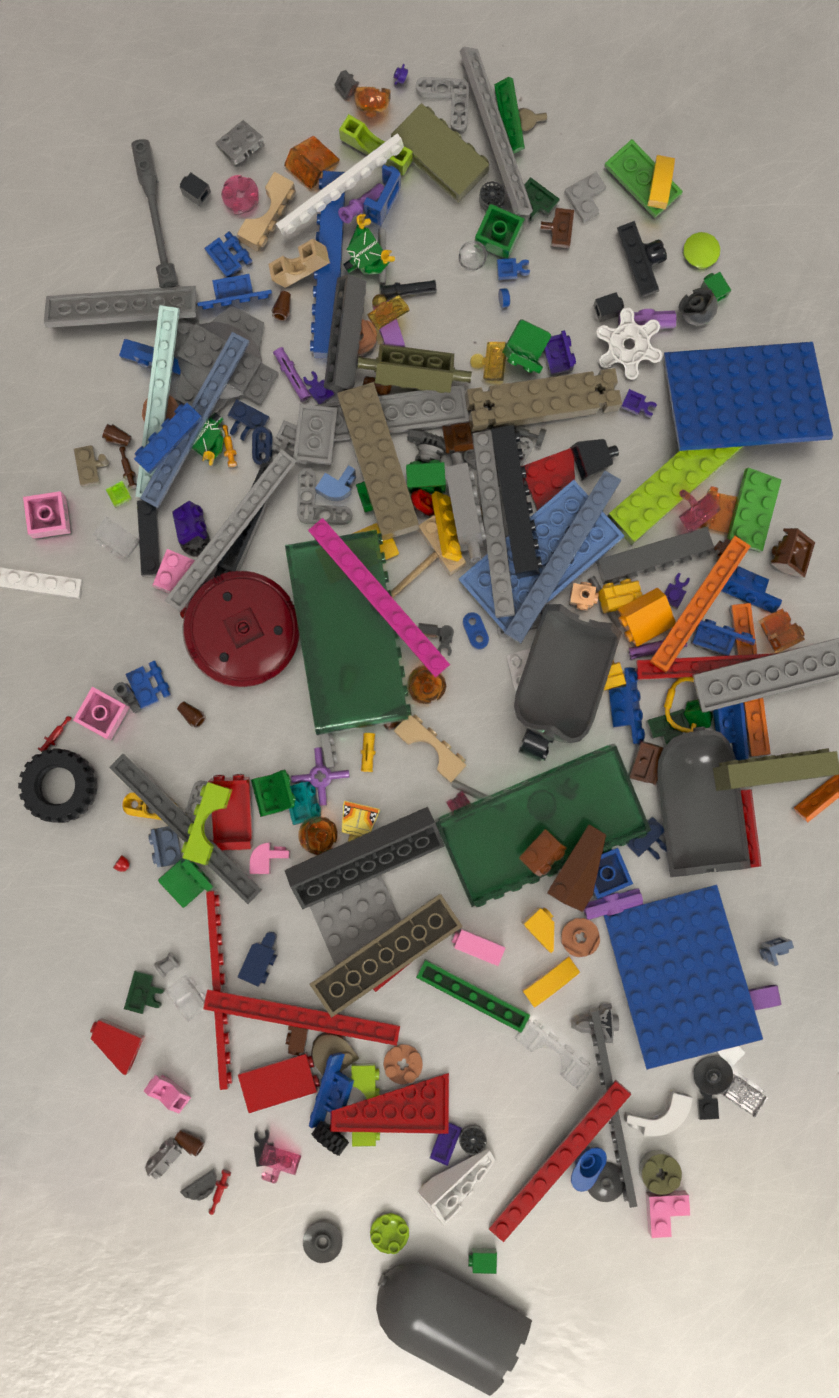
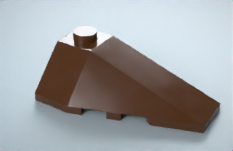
M590 824L588 825L547 894L581 912L584 911L594 893L606 838L605 833Z

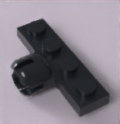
M635 221L617 227L641 298L659 292L652 267L667 260V253L663 247V242L658 239L647 244L643 243Z

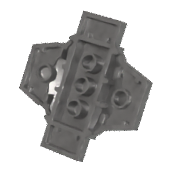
M232 304L210 323L193 325L180 318L178 320L174 358L178 360L181 373L175 400L183 405L186 403L190 406L192 405L229 336L234 332L249 340L250 343L208 419L225 406L226 402L230 399L245 397L260 406L279 375V372L262 363L259 348L264 330V322Z

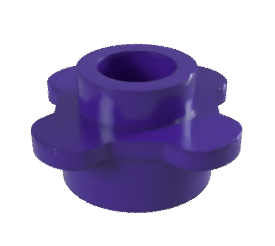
M402 64L400 68L397 67L393 76L396 79L395 85L397 82L403 84L406 79L408 69L404 68L405 64Z

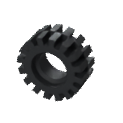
M322 1120L311 1133L317 1142L337 1156H340L349 1144L348 1140L340 1132H330V1125Z

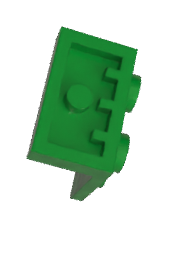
M183 857L158 879V882L182 908L186 907L204 890L208 892L213 888V882L195 862Z

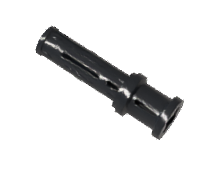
M435 280L408 284L395 282L393 285L385 286L379 284L381 301L389 298L400 299L406 295L437 292Z

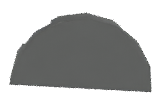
M214 1168L182 1189L180 1193L185 1198L200 1201L207 1198L216 1186L217 1175Z

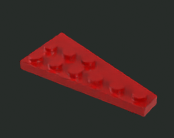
M571 448L524 465L527 474L524 480L529 486L530 495L537 511L570 482L575 480L574 456Z
M449 1073L332 1110L330 1112V1132L448 1134Z

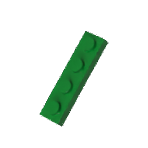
M507 77L495 83L494 86L498 110L513 154L525 149L514 81L513 78Z

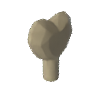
M527 108L518 109L522 131L532 129L538 121L547 120V113L535 114Z

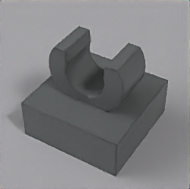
M347 70L340 72L334 84L345 99L351 97L353 91L359 85V81L356 82L353 79L354 75L349 74Z

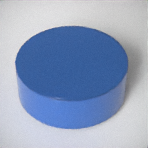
M499 289L500 307H509L510 294L508 289Z

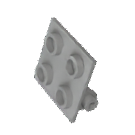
M242 120L215 144L232 158L231 161L234 165H240L246 159L245 156L249 157L247 151L253 154L258 148L262 147L264 137Z

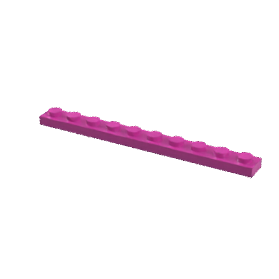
M324 518L320 519L308 530L435 678L450 666L448 661Z

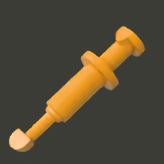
M222 425V429L225 432L224 443L226 451L224 456L229 459L227 462L228 467H235L237 462L234 461V456L237 453L236 450H233L232 440L228 435V426Z

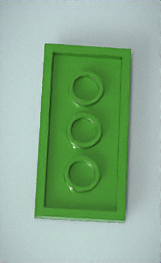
M631 139L604 166L656 218L665 209L647 206L655 162ZM673 180L667 207L683 193Z
M749 467L745 469L727 535L730 541L734 536H737L751 546L750 549L758 552L763 551L782 479Z

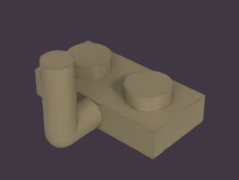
M92 445L75 448L74 454L81 487L99 484L98 468L108 466L109 460L104 454H100L98 460H96Z

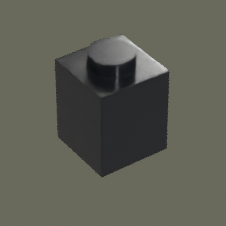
M191 172L180 183L182 195L198 206H201L211 193L209 184Z
M617 292L595 299L593 306L599 322L618 317V314L623 310L624 303L622 298L618 297Z

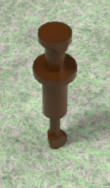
M120 447L121 462L125 472L123 478L128 479V489H134L137 487V483H134L133 479L136 474L131 469L129 459L125 457V447Z

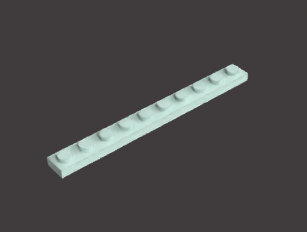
M159 305L142 440L143 447L149 443L148 438L154 432L158 434L161 431V425L166 420L180 309L176 307ZM139 465L135 497L142 496L157 467L149 474Z

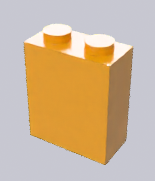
M658 587L618 609L620 617H618L619 622L626 629L624 635L629 642L632 641L637 647L672 628L676 623L668 599Z

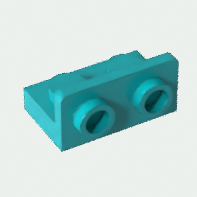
M311 782L291 785V792L295 795V806L289 809L292 824L297 825L321 818V807L316 798L315 786Z

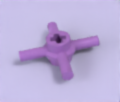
M322 747L314 748L316 766L311 769L309 774L291 775L292 783L311 782L313 786L318 788L319 806L327 805L325 787L331 783V780L350 778L349 770L331 772L329 768L324 766ZM320 771L326 775L322 782L315 778Z

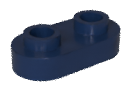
M257 427L252 433V459L258 465H261L262 462L269 464L272 460V432L266 427ZM265 433L266 438L262 440V434ZM263 452L266 454L264 459L261 456Z

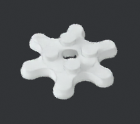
M624 308L620 313L621 323L617 328L601 325L597 329V336L609 344V350L600 357L599 363L603 368H609L612 364L619 362L625 367V376L633 380L639 375L638 364L640 361L647 359L657 363L662 359L661 350L652 347L650 344V338L659 331L660 324L657 320H650L645 325H638L634 321L633 310ZM628 338L633 339L635 342V346L632 349H627L624 346V342Z

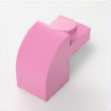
M271 843L259 845L250 857V874H271V858H290V851H286V847H274V850H271Z
M155 1075L144 1089L148 1096L160 1100L168 1110L180 1113L191 1099L179 1085L164 1075L161 1077Z

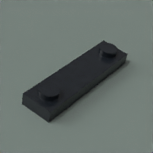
M140 500L137 501L141 576H156L161 565L158 511L156 507Z

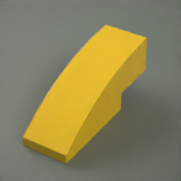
M661 155L656 156L647 206L666 209L670 195L675 158Z
M568 956L522 991L535 1008L576 977L580 971Z

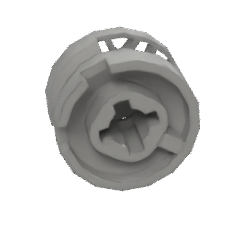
M420 444L418 445L419 453L416 455L415 461H420L421 464L429 463L431 460H440L444 451L432 445Z

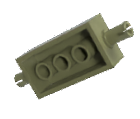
M380 344L376 359L359 356L358 369L374 370L376 373L375 383L383 386L393 385L401 388H416L422 391L432 390L439 393H450L453 381L471 382L472 371L455 369L454 353Z

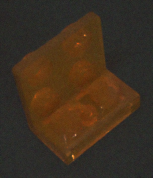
M312 136L290 149L284 166L308 188L313 189L321 173L336 165L340 159L322 144L320 140Z
M711 486L706 493L699 528L708 527V530L728 534L737 497L718 493V488Z

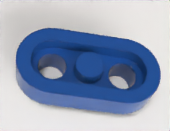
M474 612L466 614L463 618V627L471 646L477 650L484 649L488 645L489 637L481 617ZM475 619L476 624L471 625L469 620ZM481 636L483 641L477 642L476 637Z

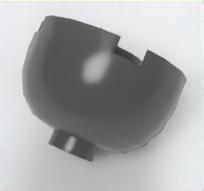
M702 287L693 290V294L689 297L686 294L680 301L678 308L686 322L699 326L710 322L717 313L718 303L711 289Z

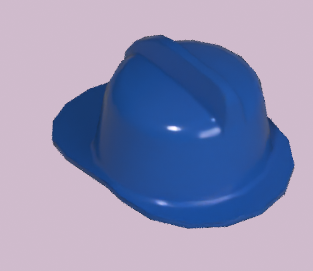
M587 1146L575 1159L571 1183L576 1191H587L596 1182L607 1162V1155L603 1149Z

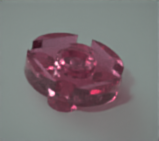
M235 175L225 181L221 193L222 200L227 209L234 214L247 213L259 203L258 187L251 178ZM237 192H245L244 197L237 198Z

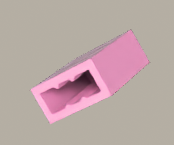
M460 928L459 932L456 931L451 940L454 943L453 947L496 966H499L505 951L503 945Z

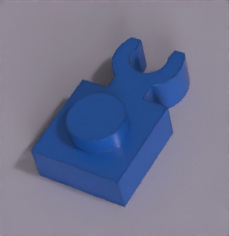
M516 258L497 259L498 280L517 279V273L523 276L529 275L530 270L522 268L525 265H529V260L525 259L520 261V263H516Z

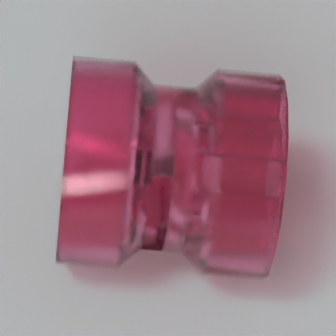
M462 791L454 799H449L446 802L456 817L460 816L463 810H468L472 807V804Z

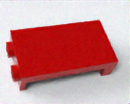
M234 774L230 778H225V775H214L208 782L232 789L227 808L212 812L213 842L221 850L251 849L253 846L250 777H244V774Z
M305 1052L292 1058L240 1072L238 1078L248 1113L317 1093L320 1082L318 1075L313 1074L312 1068L315 1065L312 1055L308 1056V1053Z

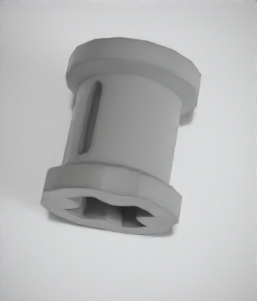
M169 952L166 958L159 963L155 962L154 966L164 978L166 973L175 967L178 968L180 964L176 957Z

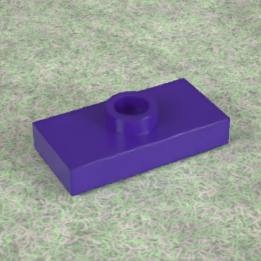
M449 1123L448 1134H438L429 1158L448 1166L462 1128Z

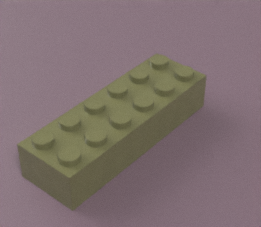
M829 748L816 751H803L719 763V767L713 768L716 791L839 775L837 751L829 752Z

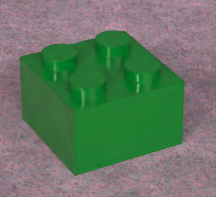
M490 204L475 236L474 246L504 259H509L523 229L525 218Z
M431 460L429 463L421 464L420 461H413L407 464L406 479L410 496L413 491L419 489L424 490L430 495L435 491L445 494V463H440V460Z

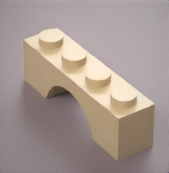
M275 171L265 186L266 194L271 200L269 210L260 218H246L237 233L239 242L257 252L267 243L268 234L270 231H274L279 216H283L286 211V204L294 198L296 193L294 182Z
M408 714L394 730V733L408 745L414 742H426L433 746L439 757L436 771L452 783L467 766L464 763L466 760L459 753L456 755L450 751L452 747L444 740L440 742L436 738L437 733L430 727L426 729L421 725L423 721L417 715L411 716Z

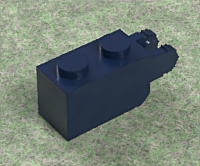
M274 931L267 932L262 942L251 945L237 978L258 987L261 983H266L270 974L267 972L269 965H274L278 956L275 954L276 949L273 948L277 938V934Z

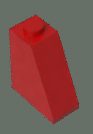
M103 1018L99 1019L98 1022L95 1021L90 1030L92 1033L90 1039L123 1075H127L132 1068L145 1036Z

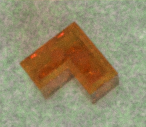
M783 608L758 621L774 653H780L805 640L803 637L805 633L802 627L798 626L797 623L791 625L790 615L788 612H784Z

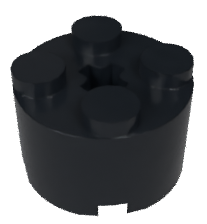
M527 728L522 740V747L519 748L518 752L535 760L545 761L549 753L548 744L549 742L553 743V741L547 740Z

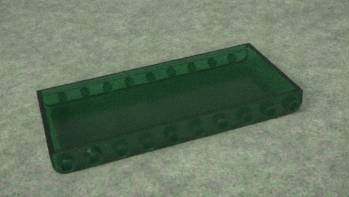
M377 530L339 536L392 597L391 590L386 588L389 577L388 571L383 570V564L386 563L385 553L380 552L379 545H383L381 533L377 534ZM316 540L285 545L316 735L409 720L408 716H411L412 713L410 704H406L405 697L408 696L407 685L402 683V678L405 677L404 666L399 665V659L402 658L401 648L396 647L395 642L396 639H399L398 634Z
M615 744L606 745L435 819L436 826L471 907L483 906L487 903L486 901L492 898L494 900L502 898L506 892L518 891L527 883L535 884L540 881L541 877L546 875L550 877L557 874L558 870L562 869L589 824L606 834L602 854L612 850L614 846L628 844L629 840L635 837L637 839L643 838L647 835V832L651 831ZM546 829L567 849L564 851V856L551 865L550 871L540 877L534 874L519 857Z

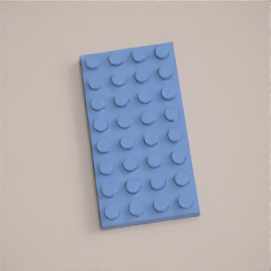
M575 480L570 482L530 517L531 520L535 521L536 531L533 532V536L538 539L539 549L536 550L537 557L541 556L543 568H539L540 574L589 497ZM604 512L601 513L547 603L624 538V534ZM508 536L505 539L516 615L540 574L517 579ZM487 554L458 580L505 633L515 616L496 618Z

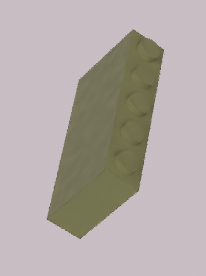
M422 103L391 133V138L398 133L403 145L413 151V162L458 203L489 172L490 164L488 159L484 155H479L470 143L462 140L461 135L457 131H452L448 127L445 120L439 119L429 106L426 107Z

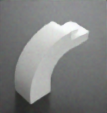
M670 1090L667 1106L660 1114L653 1117H645L625 1112L624 1120L631 1128L640 1129V1126H642L641 1133L645 1136H662L674 1131L684 1122L690 1111L693 1098L688 1094Z

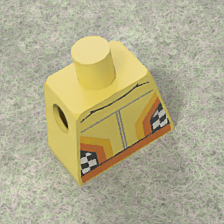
M344 801L342 832L349 834L348 841L371 832L380 809Z

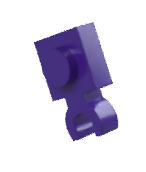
M312 371L311 374L314 379L308 381L306 377H303L304 383L312 387L308 392L316 403L324 404L335 395L332 390L324 388V379L318 382L317 374Z
M629 389L621 408L636 415L643 411L646 417L651 418L653 413L648 411V407L655 409L657 404L652 401L645 402L646 396Z
M680 573L674 578L675 585L669 583L664 592L669 605L675 609H678L687 592L682 588L690 581V578H687L684 583L680 582Z

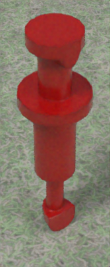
M67 716L64 722L57 726L48 738L45 736L44 739L47 741L41 748L38 747L37 749L42 752L47 750L51 744L55 746V740L64 731L63 727L72 717Z
M223 1169L221 1180H217L215 1183L217 1188L212 1199L214 1202L213 1206L208 1211L210 1215L215 1213L216 1205L220 1203L224 1189H227L229 1186L226 1181L228 1176H231V1172Z

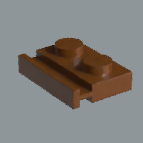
M469 422L442 426L446 453H449L450 450L459 452L474 449Z
M640 740L628 777L656 785L658 780V761L664 747Z

